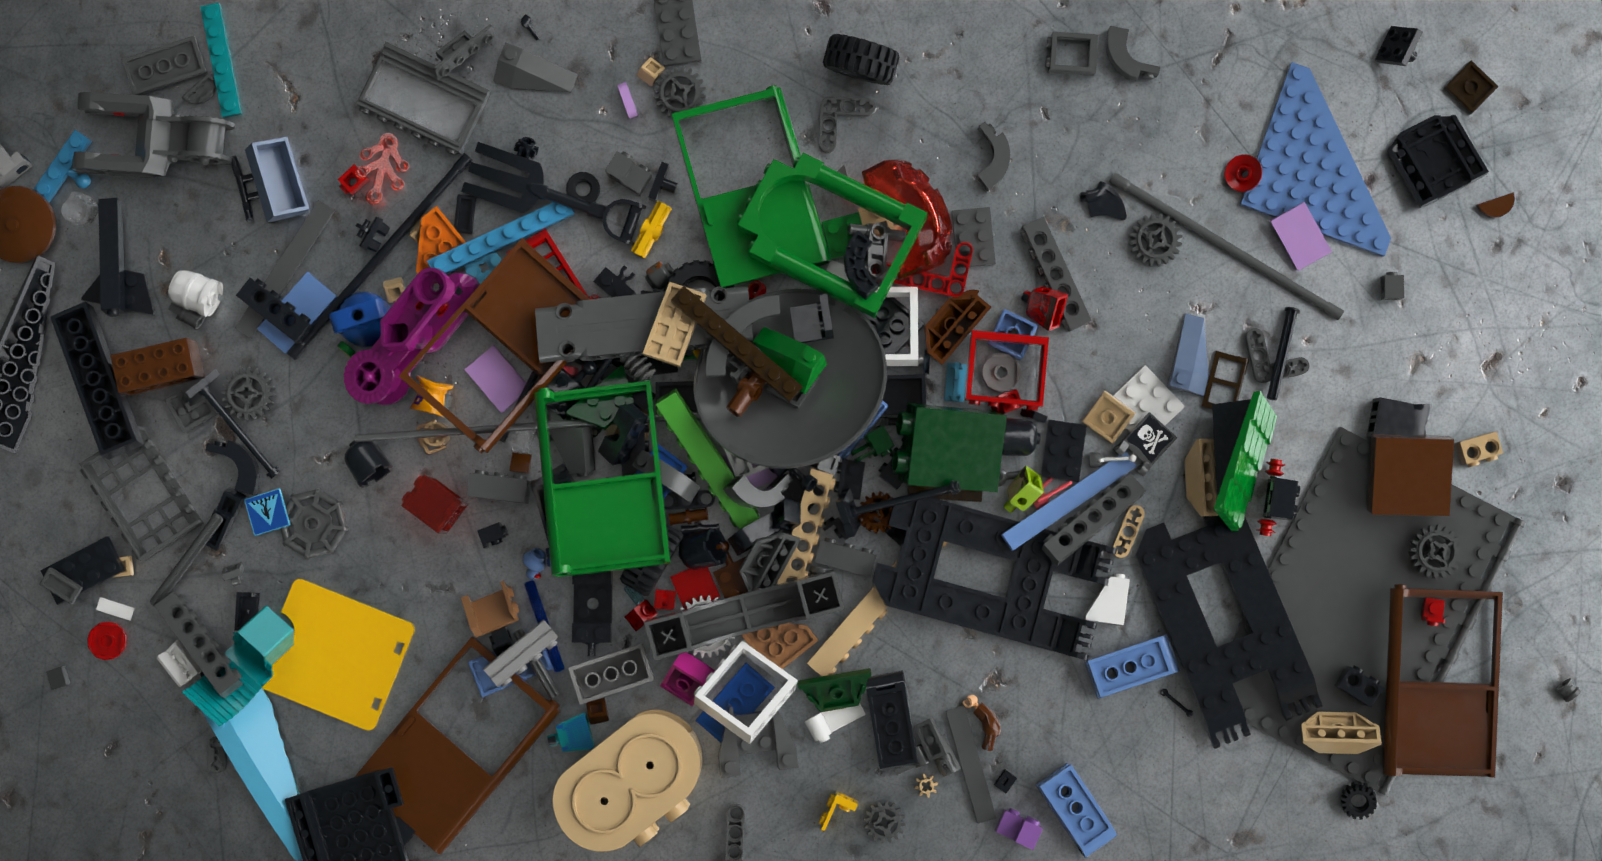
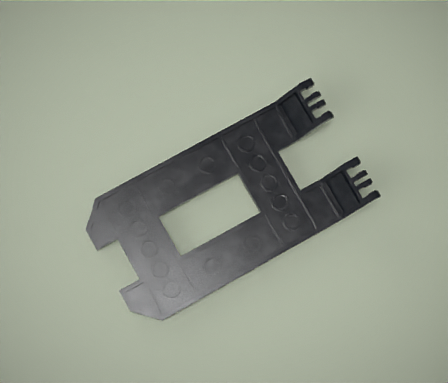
M929 497L892 507L887 525L906 531L896 568L877 563L872 583L886 606L1088 661L1089 655L1083 652H1076V647L1079 644L1083 647L1091 648L1092 644L1080 641L1079 637L1093 640L1094 636L1080 632L1082 625L1095 630L1097 623L1043 609L1053 572L1108 586L1109 580L1103 577H1096V572L1098 569L1102 570V572L1111 573L1112 569L1099 566V562L1113 565L1114 561L1100 557L1102 551L1115 555L1117 548L1087 541L1056 566L1042 550V547L1045 544L1043 541L1051 534L1055 536L1057 532L1044 529L1011 551L1001 534L1018 524V521ZM1059 539V543L1061 545H1068V541L1066 539ZM943 542L1014 560L1015 564L1006 597L1003 598L934 579Z
M1219 515L1202 516L1206 527L1173 540L1165 523L1148 528L1136 552V558L1204 717L1207 732L1214 749L1221 746L1216 737L1217 732H1222L1226 744L1231 743L1227 728H1229L1234 741L1239 739L1234 730V726L1237 724L1240 725L1243 736L1251 735L1233 683L1268 670L1286 721L1292 719L1288 704L1293 703L1296 714L1298 716L1303 715L1298 700L1301 701L1304 711L1306 713L1310 712V707L1306 702V697L1311 696L1316 709L1323 707L1318 695L1314 675L1246 518L1244 517L1243 525L1238 531H1231ZM1222 562L1252 633L1217 647L1187 576Z

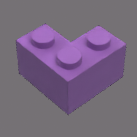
M1009 808V811L1004 809L995 831L1013 839L1016 843L1034 850L1043 830L1039 825L1040 822L1030 816H1027L1025 819L1019 816V811Z

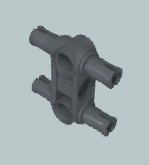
M880 222L875 224L868 223L866 225L850 223L847 229L848 235H854L859 231L872 241L871 247L865 253L864 267L873 280H883L890 268L886 264L888 240L904 242L906 231L890 229ZM874 229H877L880 232V237H877L874 234ZM871 266L877 269V275L872 273ZM903 268L900 269L896 279L901 280L903 278Z

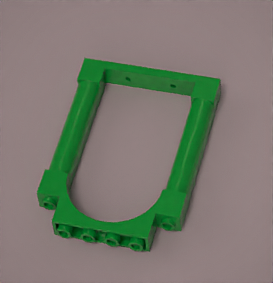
M804 152L801 157L796 158L793 164L794 168L773 159L771 164L768 163L766 165L763 179L758 180L754 189L756 191L754 196L748 198L746 202L747 209L737 219L738 230L756 239H753L749 245L750 257L875 318L927 220L928 212L909 203H901L825 166L824 162ZM791 181H805L909 230L877 293L874 292L865 300L855 291L849 281L779 248V245L764 233L759 222V212L765 197L781 184Z

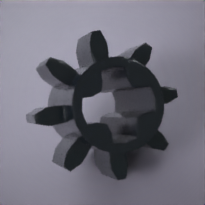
M523 137L515 143L514 151H517V155L534 159L539 147L535 146L536 142L534 139Z

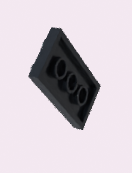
M109 536L40 570L44 577L48 568L52 567L82 586L83 589L80 594L125 571ZM51 592L57 605L66 602Z

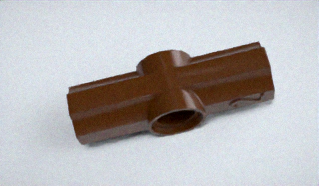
M752 371L748 377H744L738 384L736 394L726 406L727 410L734 416L741 417L751 402L758 400L761 396L766 382Z

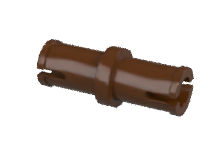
M707 508L691 511L690 509H685V512L669 514L671 526L682 523L692 524L694 521L709 519Z

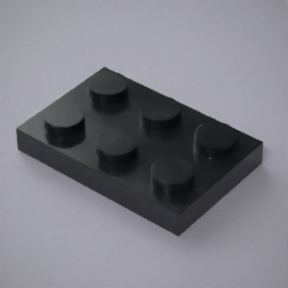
M1048 420L1041 477L1079 482L1087 425Z

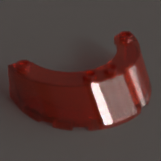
M884 160L862 171L866 186L901 203H909L928 212L927 220L897 275L898 279L903 280L935 269L945 263V259L950 255L952 249V242H950V234L953 233L952 224L946 204L938 189L934 190L929 183L930 178L921 169H914L912 163L904 160Z

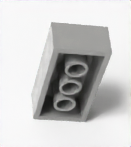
M644 643L568 668L580 705L655 680Z

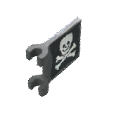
M1149 412L1113 450L1122 456L1129 448L1143 461L1135 470L1144 476L1177 437Z

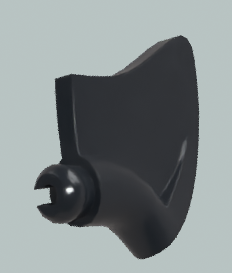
M1100 181L1096 188L1080 193V201L1088 203L1091 217L1103 215L1119 220L1127 218L1121 197L1110 185Z

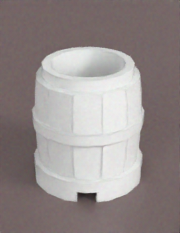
M187 270L178 271L172 278L168 289V296L172 302L187 310L198 312V314L205 317L212 316L220 304V301L217 300L218 295L223 294L222 282Z

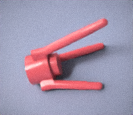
M1048 478L1042 484L1043 489L1053 480L1052 478ZM1072 481L1059 486L1047 494L1044 492L1033 503L1035 508L1038 510L1046 505L1049 497L1071 485Z

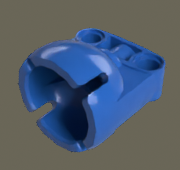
M355 293L346 298L338 311L329 314L334 333L341 334L347 341L356 346L372 347L381 336V319L388 312L390 306L383 298L374 293ZM357 311H362L363 317L356 321L354 314Z

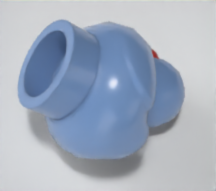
M534 548L523 555L522 561L528 568L526 576L530 580L541 578L540 571L546 566V554L539 548Z

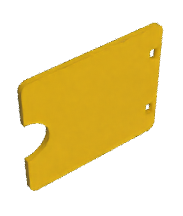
M304 579L295 580L281 611L293 623L294 645L272 665L273 677L262 688L364 730L374 729L414 634V625L411 622ZM398 642L404 643L400 655L394 652ZM375 697L381 699L377 710L371 708Z

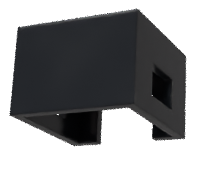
M1004 769L994 785L1006 794L1017 780V777ZM1007 777V780L1002 784L1003 779Z

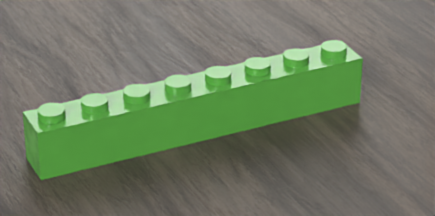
M675 388L657 399L656 412L660 417L664 416L667 421L666 426L668 430L676 434L678 437L676 441L682 449L685 448L688 452L687 457L691 464L697 465L699 476L703 481L707 480L711 494L713 496L717 495L720 500L718 502L720 507L731 516L729 520L732 525L742 529L760 519V513L757 508H746L735 503L723 490L735 476L678 390Z

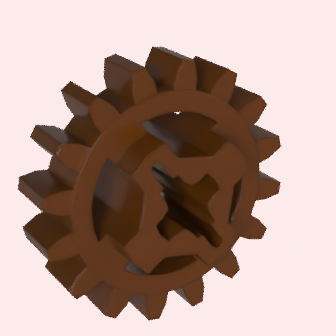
M879 491L878 495L872 492V497L865 496L866 502H860V504L863 506L892 499L893 497L888 493L884 495L881 491ZM892 507L880 509L879 513L881 516L878 515L877 511L859 515L860 524L864 528L866 527L869 532L873 531L877 534L880 529L884 533L885 527L892 528L887 525Z

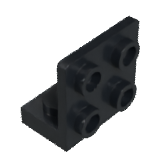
M827 294L819 295L820 302L790 308L795 340L808 343L834 338Z

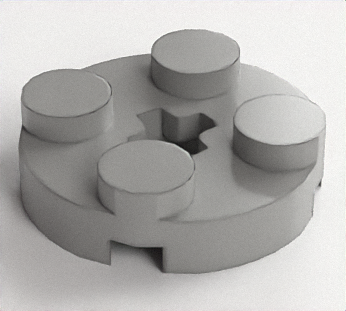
M1005 353L994 354L987 359L982 368V377L987 387L997 392H1005L1013 388L1021 375L1018 362L1012 356ZM999 367H1003V370L1007 372V374L1003 375V378H999V375H996Z

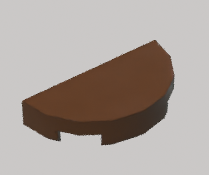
M1514 192L1476 206L1486 216L1491 218L1502 217L1509 213L1514 205Z

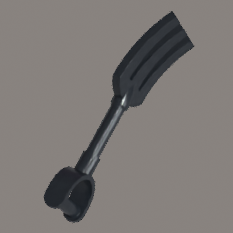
M480 142L477 143L475 152L527 172L529 176L525 178L471 162L468 172L523 194L521 198L467 182H464L461 192L521 213L532 208L538 199L549 200L601 220L609 236L633 246L634 242L631 240L641 211L646 209V205L632 200L619 199L605 206L551 189L544 184V173L539 162ZM622 203L631 204L621 235L618 237L608 228V213L615 205Z

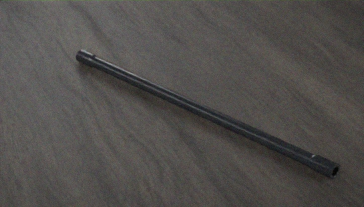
M463 153L443 179L313 324L314 327L300 344L295 343L290 348L287 354L291 358L296 360L302 354L307 345L329 322V314L339 310L346 298L353 295L455 178L473 161L466 153Z

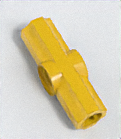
M657 201L649 218L645 219L640 228V234L631 249L632 253L646 259L654 242H657L664 229L663 225L672 211L671 207Z

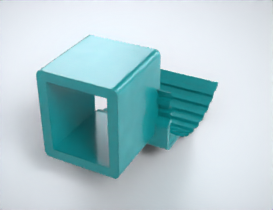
M267 605L241 629L233 632L232 640L234 644L225 651V654L231 660V663H229L231 668H236L242 675L240 680L243 685L224 699L204 675L194 685L182 691L187 698L218 726L232 719L255 697L259 690L273 677L272 665L294 645V630ZM226 669L221 670L219 672L221 676L218 677H223L225 675Z

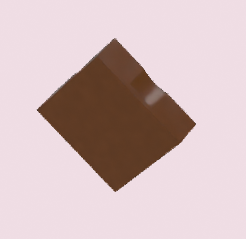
M1371 434V476L1368 483L1367 511L1372 515L1450 516L1454 439L1450 436L1438 435L1405 437L1401 435Z

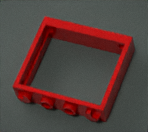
M972 330L970 334L965 401H969L970 405H980V402H986L991 407L1007 404V408L1011 409L1027 406L1026 410L1038 411V407H1043L1049 337ZM976 340L1041 346L1036 401L971 395Z

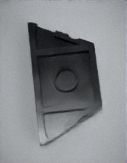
M124 270L125 309L155 315L146 275ZM100 275L84 293L81 300L100 304Z

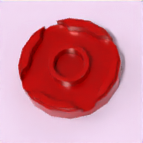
M101 622L89 632L87 638L88 648L96 658L102 660L115 659L124 652L127 645V635L119 624Z

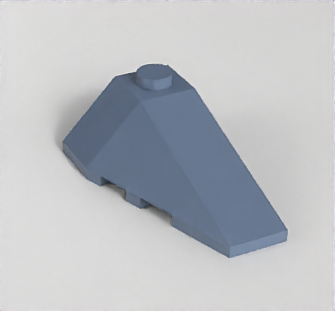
M1185 313L1167 387L1204 397L1209 379L1205 322L1202 317Z

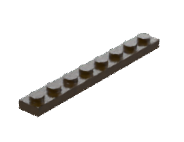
M685 286L671 299V302L789 403L803 388L802 385Z

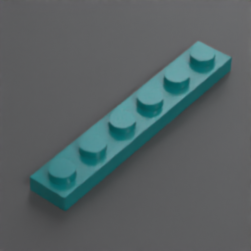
M218 2L200 6L221 115L223 118L242 115L221 4Z

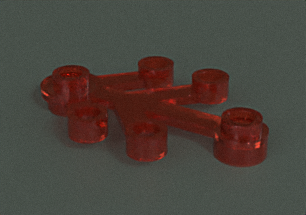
M391 133L382 135L379 139V144L371 148H364L360 152V157L363 160H369L373 154L382 151L380 159L366 166H360L355 171L357 177L364 178L369 172L377 169L373 189L366 193V201L371 205L378 204L383 198L381 187L385 172L392 182L391 186L394 190H400L404 187V181L396 175L389 162V156L391 154L396 162V169L401 173L408 170L409 164L401 158L397 150L398 139ZM387 139L391 140L392 145L387 144ZM364 151L369 153V157L364 155ZM400 163L405 165V169L400 168ZM359 169H363L365 174L361 175ZM396 181L400 182V187L395 185ZM373 193L378 195V199L373 198Z

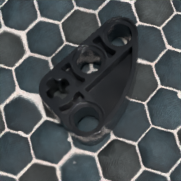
M774 511L740 529L727 540L736 555L739 556L751 549L755 539L774 535L782 529L774 527Z

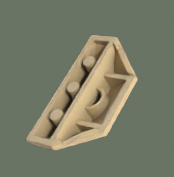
M1196 439L1184 459L1187 499L1200 516H1218L1213 509L1217 500L1214 439Z
M1316 712L1306 722L1301 724L1303 744L1318 753L1359 754L1382 743L1379 725L1373 724L1356 712Z

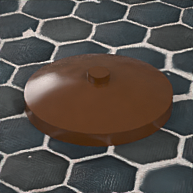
M10 186L0 189V259L13 263L33 261L37 255L42 256L53 242L56 232L54 211L47 199L36 190L22 186Z

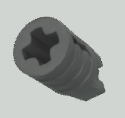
M171 303L168 310L177 314V320L188 324L196 330L200 328L205 319V316L198 314V312L187 310L174 303Z

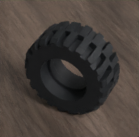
M833 34L828 40L823 65L833 72L880 85H890L893 82L900 57L896 50L853 36Z
M693 260L691 263L686 262L682 264L683 266L677 267L673 271L674 273L668 277L663 292H666L669 282L686 287L692 281L705 280L714 287H720L714 265L706 260ZM718 295V301H722L725 298L724 295Z
M666 523L671 560L683 538V534ZM668 564L624 569L620 580L624 585L641 595L649 596Z

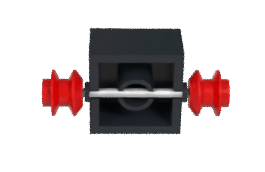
M1270 459V462H1266L1270 466L1265 472L1271 475L1267 483L1263 517L1266 519L1258 520L1257 522L1261 524V527L1256 529V531H1260L1259 535L1271 537V533H1276L1272 530V526L1277 525L1274 520H1270L1271 518L1293 520V516L1297 514L1298 506L1295 505L1296 497H1299L1300 486H1298V481L1276 477L1284 475L1281 467L1285 466V464H1282V460Z

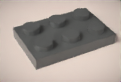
M990 207L952 210L955 250L960 242L968 241L973 246L970 267L995 265ZM962 245L959 247V252L962 255H968L970 248L967 245ZM957 264V268L965 267L963 264Z

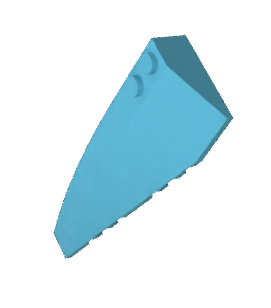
M263 688L237 715L221 726H218L202 711L241 779L295 861H303L285 802L286 798L297 795V786L288 757L285 754L283 739H281L279 734V726L273 714L272 703Z

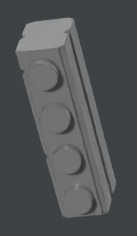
M543 619L483 668V670L497 687L502 685L504 688L512 681L510 677L515 673L520 675L528 668L526 664L531 660L535 663L543 656L541 654L546 648L551 650L558 644L556 640L559 637Z

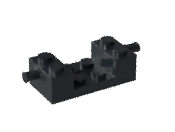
M613 571L572 576V584H574L572 643L588 645L587 656H591V649L592 656H596V644L612 642ZM595 598L598 600L599 604L596 609L588 607L589 599Z

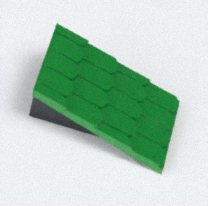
M1254 391L1252 398L1248 400L1212 404L1217 500L1213 509L1231 531H1238L1243 525L1248 502L1252 500L1258 471L1262 469L1267 446L1271 444L1277 415L1261 391Z

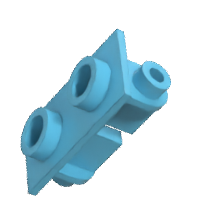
M958 362L947 363L944 401H964L966 364Z

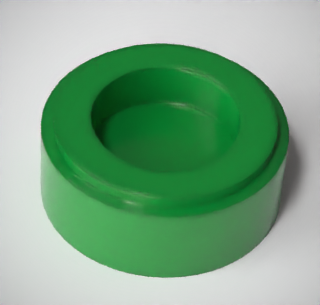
M344 341L337 345L349 358L356 354Z

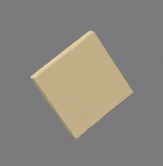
M1104 391L1082 422L1113 444L1136 413L1107 391Z

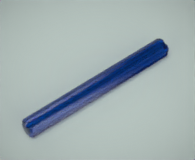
M534 580L524 583L537 623L539 624L544 619L550 626ZM557 645L551 650L546 648L554 671L560 672L564 670L565 667Z

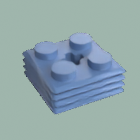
M1004 309L993 332L1008 333V331L1015 330V334L1034 336L1038 325ZM987 342L988 345L1019 360L1024 357L1029 346L1014 343Z

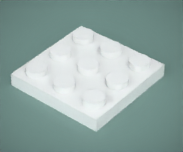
M1146 365L1113 395V397L1136 413L1125 427L1129 432L1149 412L1165 426L1185 407Z

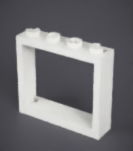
M891 287L886 297H910V354H885L887 366H918V287Z
M741 641L738 646L734 645L727 659L723 658L720 661L716 672H711L708 675L704 686H699L694 692V704L750 744L796 690L798 680ZM741 654L784 684L749 727L705 697Z

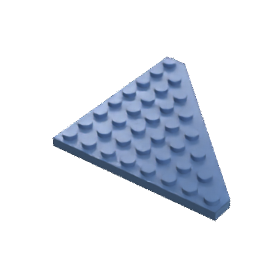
M1291 62L1256 158L1262 167V179L1254 189L1244 192L1240 205L1272 217H1277L1305 202L1324 236L1384 257L1391 240L1390 234L1310 68Z

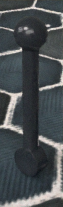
M1167 689L1160 691L1162 696H1166L1186 712L1187 717L1194 715L1192 710H1188L1172 697Z

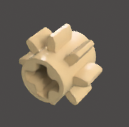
M923 773L921 780L916 778L919 784L914 788L921 790L919 796L925 793L929 798V793H937L934 786L938 785V782H932L933 775L926 778V775ZM928 781H930L929 785L931 786V788H926L925 790H922V782L927 783Z

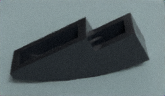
M231 487L223 492L217 508L212 513V515L217 513L222 516L223 522L206 543V546L216 551L219 550L244 503L246 495Z

